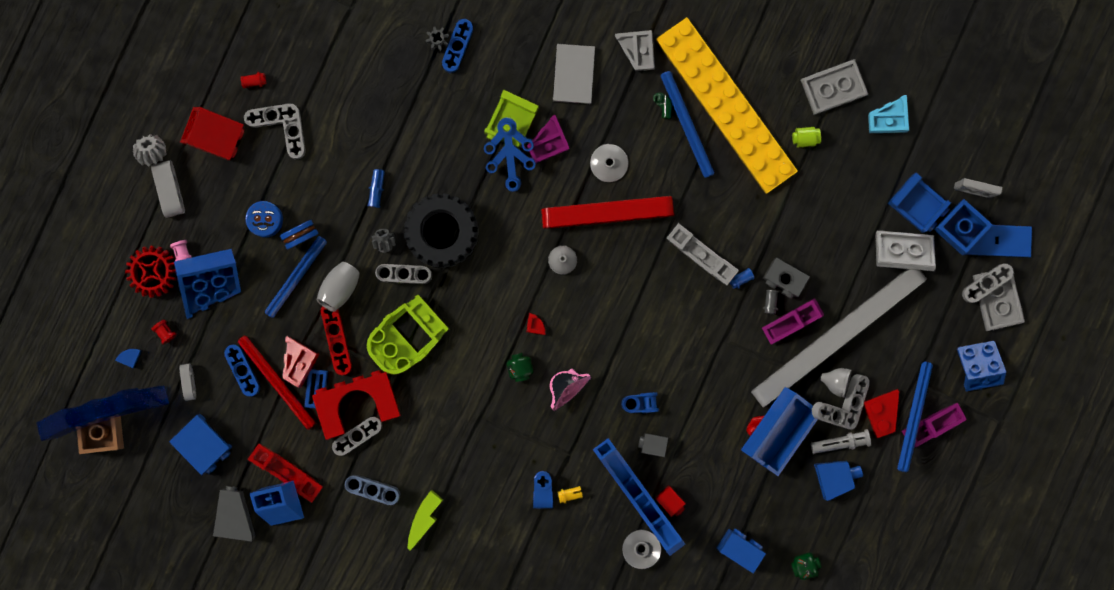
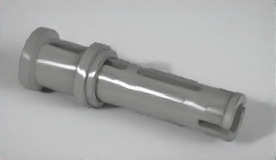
M868 429L855 434L849 432L844 437L811 442L813 454L848 447L853 450L858 446H871Z

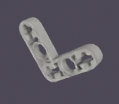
M294 104L251 109L245 113L244 121L252 128L283 124L289 156L293 159H301L305 155L306 149L299 109ZM290 108L296 111L292 118L289 115H282L284 119L281 120L280 109H282L283 113L289 112ZM269 111H276L277 118L274 121L267 119ZM261 112H263L265 122H262V119H256L255 123H252L248 119L252 117L251 114L260 117L262 116ZM293 126L299 129V133L295 137H291L288 133L289 129ZM290 140L296 141L297 147L301 149V151L298 152V155H296L294 152H291L293 149H295V146L293 142L290 143Z
M856 374L851 378L842 409L823 402H817L812 408L813 417L846 429H854L858 424L869 388L868 377ZM856 397V404L852 406V400ZM821 409L826 411V415L821 413ZM837 411V418L833 420V414Z

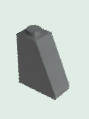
M226 486V489H221L219 493L213 536L252 542L255 540L256 535L244 493L239 491L238 487Z

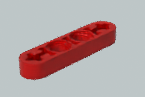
M322 306L321 316L334 370L339 375H347L352 370V363L340 311L337 309L332 312L333 318L337 317L338 321L327 323V319L330 320V315L325 313L327 309ZM332 324H337L340 328L339 333L336 335H332L329 332V327ZM340 342L343 344L344 350L342 353L337 354L334 352L333 347L336 343ZM346 354V358L342 359L344 364H348V367L343 372L341 369H338V366L341 365L340 359L336 360L335 357H341Z

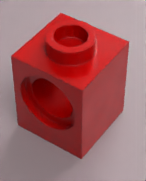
M669 485L655 497L657 502L671 517L674 514L678 516L685 509L683 506L686 503Z

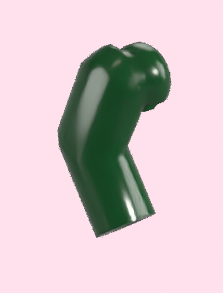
M661 92L655 93L653 101L662 108V118L671 119V100Z

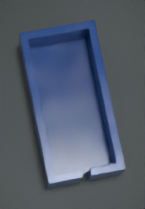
M784 387L741 451L779 476L818 420L812 415L813 405L797 393Z

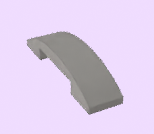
M679 223L666 238L686 256L726 286L739 271L700 242Z

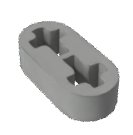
M190 363L180 365V378L185 401L195 400L196 387L192 365Z

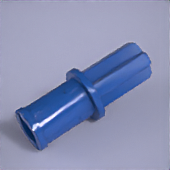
M373 170L367 206L380 208L381 193L384 191L382 189L385 173L383 170Z

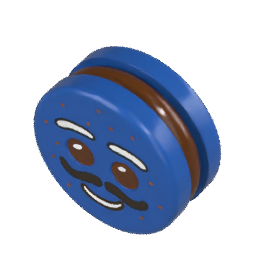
M259 201L248 209L246 225L257 236L271 237L280 231L283 225V215L281 210L271 202Z
M312 220L280 235L281 239H284L283 242L286 244V249H290L318 234Z

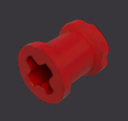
M164 319L151 328L160 337L163 345L177 335L170 330L166 324L167 321Z

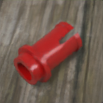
M257 72L255 75L241 76L242 87L258 85L263 87L266 84L265 74Z

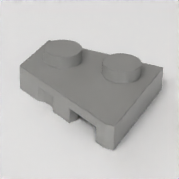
M652 30L615 34L635 71L655 69Z

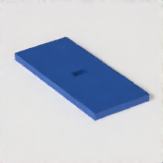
M992 225L964 255L1031 257L1032 227ZM995 237H998V244H995Z

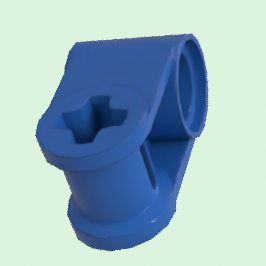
M652 392L625 396L621 406L624 411L629 413L659 412L656 404L658 393ZM628 399H633L636 403L635 407L631 410L626 407Z
M539 471L534 477L533 509L553 508L552 480L546 471ZM541 476H545V479L548 480L545 482V485H541L538 481L541 479Z

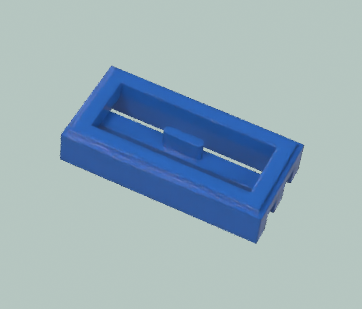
M311 369L309 372L305 407L316 408L314 401L313 404H309L313 373L316 374L315 395V390L319 389L320 374H323L322 388H327L328 371Z

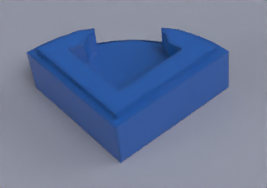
M125 350L118 355L115 361L135 368L142 350Z

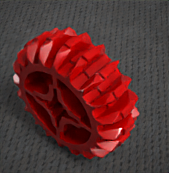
M150 246L149 251L147 247H142V252L136 250L137 257L130 256L133 263H126L127 266L131 267L130 270H125V273L131 274L126 280H133L130 287H136V293L142 291V296L146 297L149 294L151 298L154 297L155 293L159 297L162 296L161 290L164 293H168L167 286L170 288L174 287L170 283L171 280L177 281V278L173 277V274H176V270H173L175 265L174 262L171 263L174 256H168L169 251L167 250L162 252L161 247H157L156 251L154 246ZM148 257H158V259L156 261H153L151 264L143 262V260ZM163 262H164L165 267H166V275H165V276L161 273V268H162V266H163V264H162ZM139 267H140V268L142 269V271H143V275H142V277H141V279H142L141 281H140L139 276H138V269H139ZM148 268H152L157 276L150 275L151 272ZM153 279L159 280L161 282L159 285L155 287L146 286V284L150 283Z

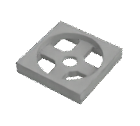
M966 178L955 182L954 189L957 191L987 198L995 197L1002 192V187Z

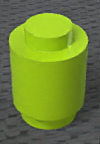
M815 127L796 128L795 132L792 133L793 144H796L797 147L820 144V129H815Z

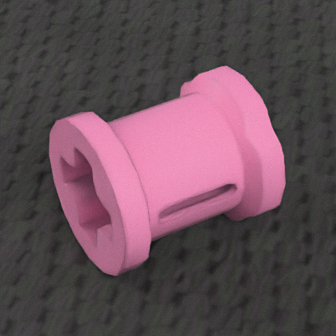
M187 240L170 244V248H173L176 257L175 261L192 258L187 250Z

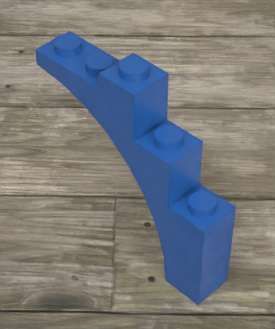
M609 438L593 449L595 454L669 556L686 545Z

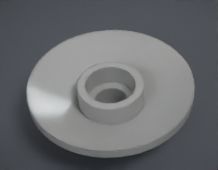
M606 144L598 147L593 152L590 167L593 174L599 180L614 182L625 175L628 168V158L620 147ZM607 159H611L613 161V164L611 166H608L606 164Z
M637 530L630 533L624 540L623 556L632 567L646 569L658 561L661 554V545L653 533L646 530ZM640 545L645 546L643 552L638 551Z

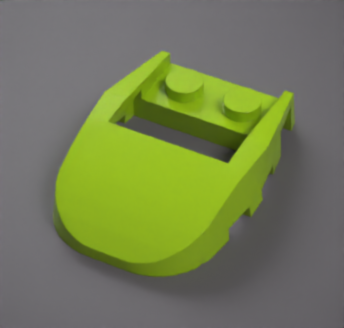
M416 295L415 299L407 304L404 303L383 318V321L373 330L367 340L368 354L387 373H402L421 361L449 329L420 295ZM406 311L432 339L418 353L392 325Z

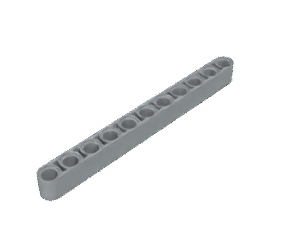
M906 269L753 389L751 393L761 406L765 407L780 395L784 387L789 388L926 281L927 278L920 270Z

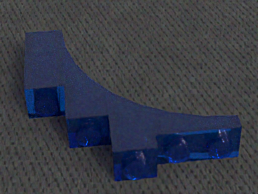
M164 386L121 390L110 397L90 400L79 407L61 409L36 422L41 441L51 440L108 419L166 406L169 404Z

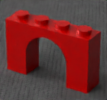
M381 369L372 372L371 377L365 379L362 375L353 378V382L346 384L345 381L334 384V389L327 390L324 387L315 390L316 394L312 395L326 440L345 434L339 406L343 397L351 391L361 390L372 396L381 422L401 416L387 372L383 373Z

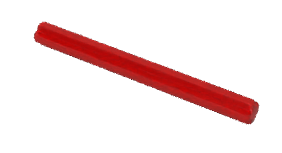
M247 336L241 337L238 340V344L305 428H312L316 424L312 417Z

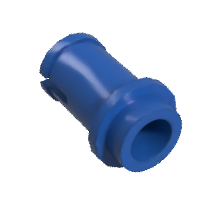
M747 268L745 271L734 276L730 281L733 289L736 287L739 289L740 285L755 279L751 269Z

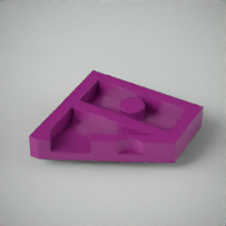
M553 115L536 137L532 139L534 147L529 152L536 163H539L570 149L556 115Z

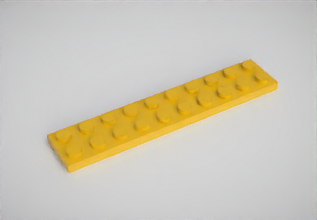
M687 17L656 39V42L766 194L798 172Z

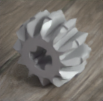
M149 134L148 137L143 136L141 140L137 139V143L133 145V155L141 165L146 164L148 167L153 163L157 165V162L163 161V157L167 155L166 145L158 135L152 136Z

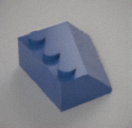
M231 249L174 261L187 319L193 317V313L199 310L204 311L209 308V305L217 301L222 302L241 292L236 262Z

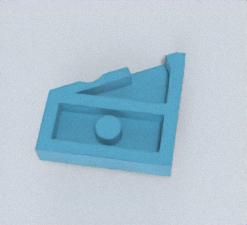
M903 95L896 101L889 102L882 108L870 112L868 115L869 133L908 132L907 95Z

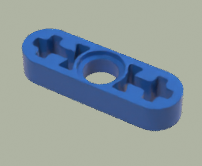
M461 19L456 23L443 57L442 65L448 73H454L459 69L471 38L473 26L467 19ZM467 24L469 31L465 30L463 38L455 37L456 34L461 35L462 30L459 27ZM455 41L463 43V48L460 51H455L452 48ZM449 52L454 55H460L459 58L455 56L454 63L456 66H451V68H448L446 63L452 59V54H449Z
M229 345L225 349V358L241 391L246 396L257 395L260 391V384L243 349L238 345ZM232 348L234 350H238L239 353H237L236 356L238 360L243 359V362H238L235 365L233 364V362L237 361L235 357H230L229 355L230 353H232ZM240 365L247 367L248 371L245 376H240L237 372ZM251 375L252 379H248L251 385H255L253 393L246 390L248 384L246 381L242 383L241 379H246Z

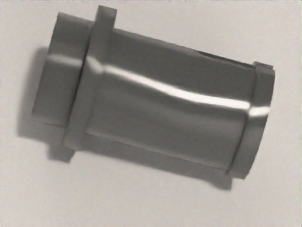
M766 290L765 307H763L764 313L776 314V311H778L777 298L779 291Z

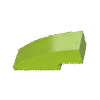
M433 490L423 500L413 520L407 547L410 551L437 520L431 514L443 499Z

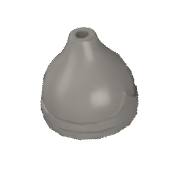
M558 246L550 252L548 263L555 273L566 275L575 269L577 256L570 247Z
M838 368L828 373H822L821 381L833 394L845 398L852 370Z

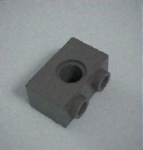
M774 258L763 279L766 280V285L773 289L776 287L782 289V294L792 299L793 296L799 297L810 276L782 260ZM782 274H786L790 278V282L787 285L783 284L780 280Z

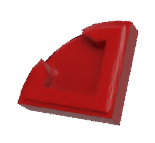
M529 313L526 332L545 335V326L542 320L536 315Z

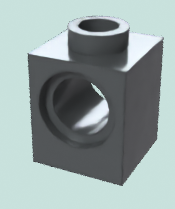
M644 433V437L640 436L638 448H641L642 453L665 457L668 438Z

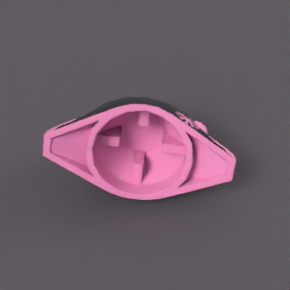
M573 369L554 375L550 381V390L553 397L552 410L555 411L570 401L591 379L590 375H579Z

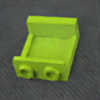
M503 90L495 112L487 128H485L486 138L489 140L494 138L498 133L497 126L499 121L506 117L513 119L517 125L516 130L526 137L539 107L532 102ZM505 124L503 126L504 130H510V126L508 124ZM512 137L513 145L520 149L522 144Z

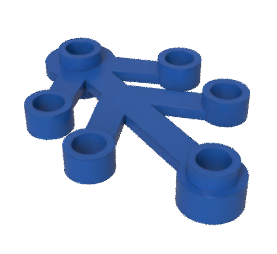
M506 117L499 121L497 126L498 133L484 146L485 153L493 154L496 150V145L503 138L505 141V146L492 161L487 163L486 170L489 173L496 172L498 165L506 157L508 178L505 185L509 191H517L521 186V179L516 176L514 156L524 163V167L527 170L534 169L536 161L533 158H529L513 145L512 137L522 144V148L525 151H531L534 147V142L516 130L517 125L513 119ZM505 124L510 126L509 131L504 130L503 126ZM525 142H530L531 147L526 148L524 145ZM487 145L493 146V151H488ZM527 161H532V162H533V166H532V167L527 166L526 162H527ZM489 164H494L495 169H489ZM514 181L516 186L511 187L509 183Z

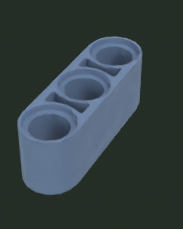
M352 475L345 481V489L348 492L383 504L393 505L399 501L401 496L398 488L360 475ZM351 479L358 480V489L351 488ZM369 485L377 487L378 492L376 495H371L368 492ZM387 491L395 492L396 499L394 501L387 499Z

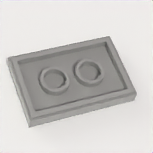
M557 44L553 102L591 104L595 46Z
M855 59L801 79L814 115L868 95Z
M877 231L876 265L880 267L934 271L936 268L934 235Z
M1001 269V273L995 276L996 279L1001 276L1007 277V269ZM987 272L973 275V280L976 281ZM1014 276L979 300L986 331L1025 322ZM985 278L983 286L986 289H990L993 282L990 278ZM980 288L976 289V292L981 291L982 294L984 293Z

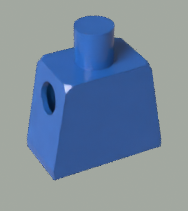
M847 461L814 464L823 499L826 501L854 489L853 479L863 477L861 467L850 468Z

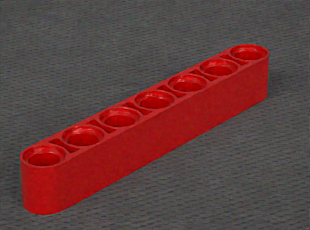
M672 196L543 208L541 209L543 228L546 229L674 216Z

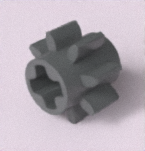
M433 27L434 31L431 33L427 32L430 39L425 41L427 44L432 43L431 50L436 47L442 51L441 47L443 45L448 46L445 39H448L449 35H443V27L440 30H436ZM440 35L441 41L437 40L435 43L434 37Z
M379 229L375 232V236H372L373 248H378L382 253L391 251L393 246L396 245L394 232L389 233L388 229Z

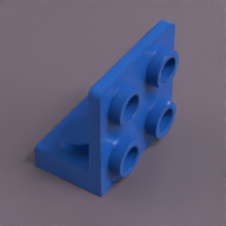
M995 341L958 347L957 352L966 374L964 381L966 391L1004 384L1006 370Z

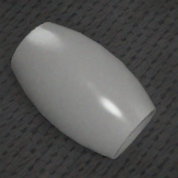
M346 262L338 264L322 282L317 302L333 312L339 309L355 290L359 279V271Z

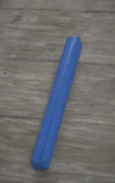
M666 71L660 77L701 172L705 178L710 177L714 174L713 168L672 73Z
M923 362L920 368L897 468L902 472L909 471L933 367V364L929 362Z

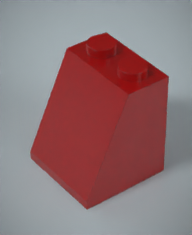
M193 107L180 143L230 160L231 157L234 158L236 155V144L238 139L241 140L244 134V129H242L244 124L202 107Z

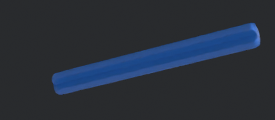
M321 236L317 237L265 310L266 315L273 318L326 245L327 241Z

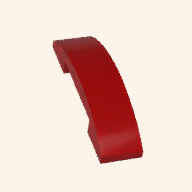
M260 443L247 459L284 483L294 481L297 493L311 503L323 487L294 464Z

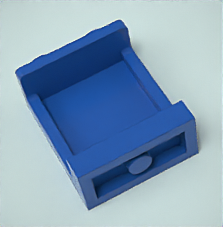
M914 173L888 204L922 233L927 230L931 232L937 225L936 220L939 216L944 217L950 210L948 206L951 202L949 200L945 201L921 180L922 177L918 173Z
M198 414L169 442L201 475L206 473L209 475L217 468L215 464L220 459L224 461L231 454L229 450L232 446L228 445L205 422L206 419L201 414Z

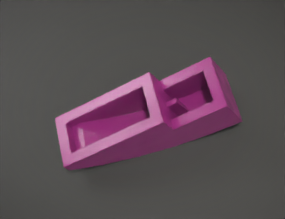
M814 298L762 327V330L770 344H773L823 317L824 313Z
M955 403L920 420L914 447H918L966 421L967 419L959 404ZM906 429L902 430L904 436L906 433Z

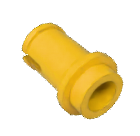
M580 486L567 490L561 489V491L557 492L560 503L564 502V504H566V501L583 498Z

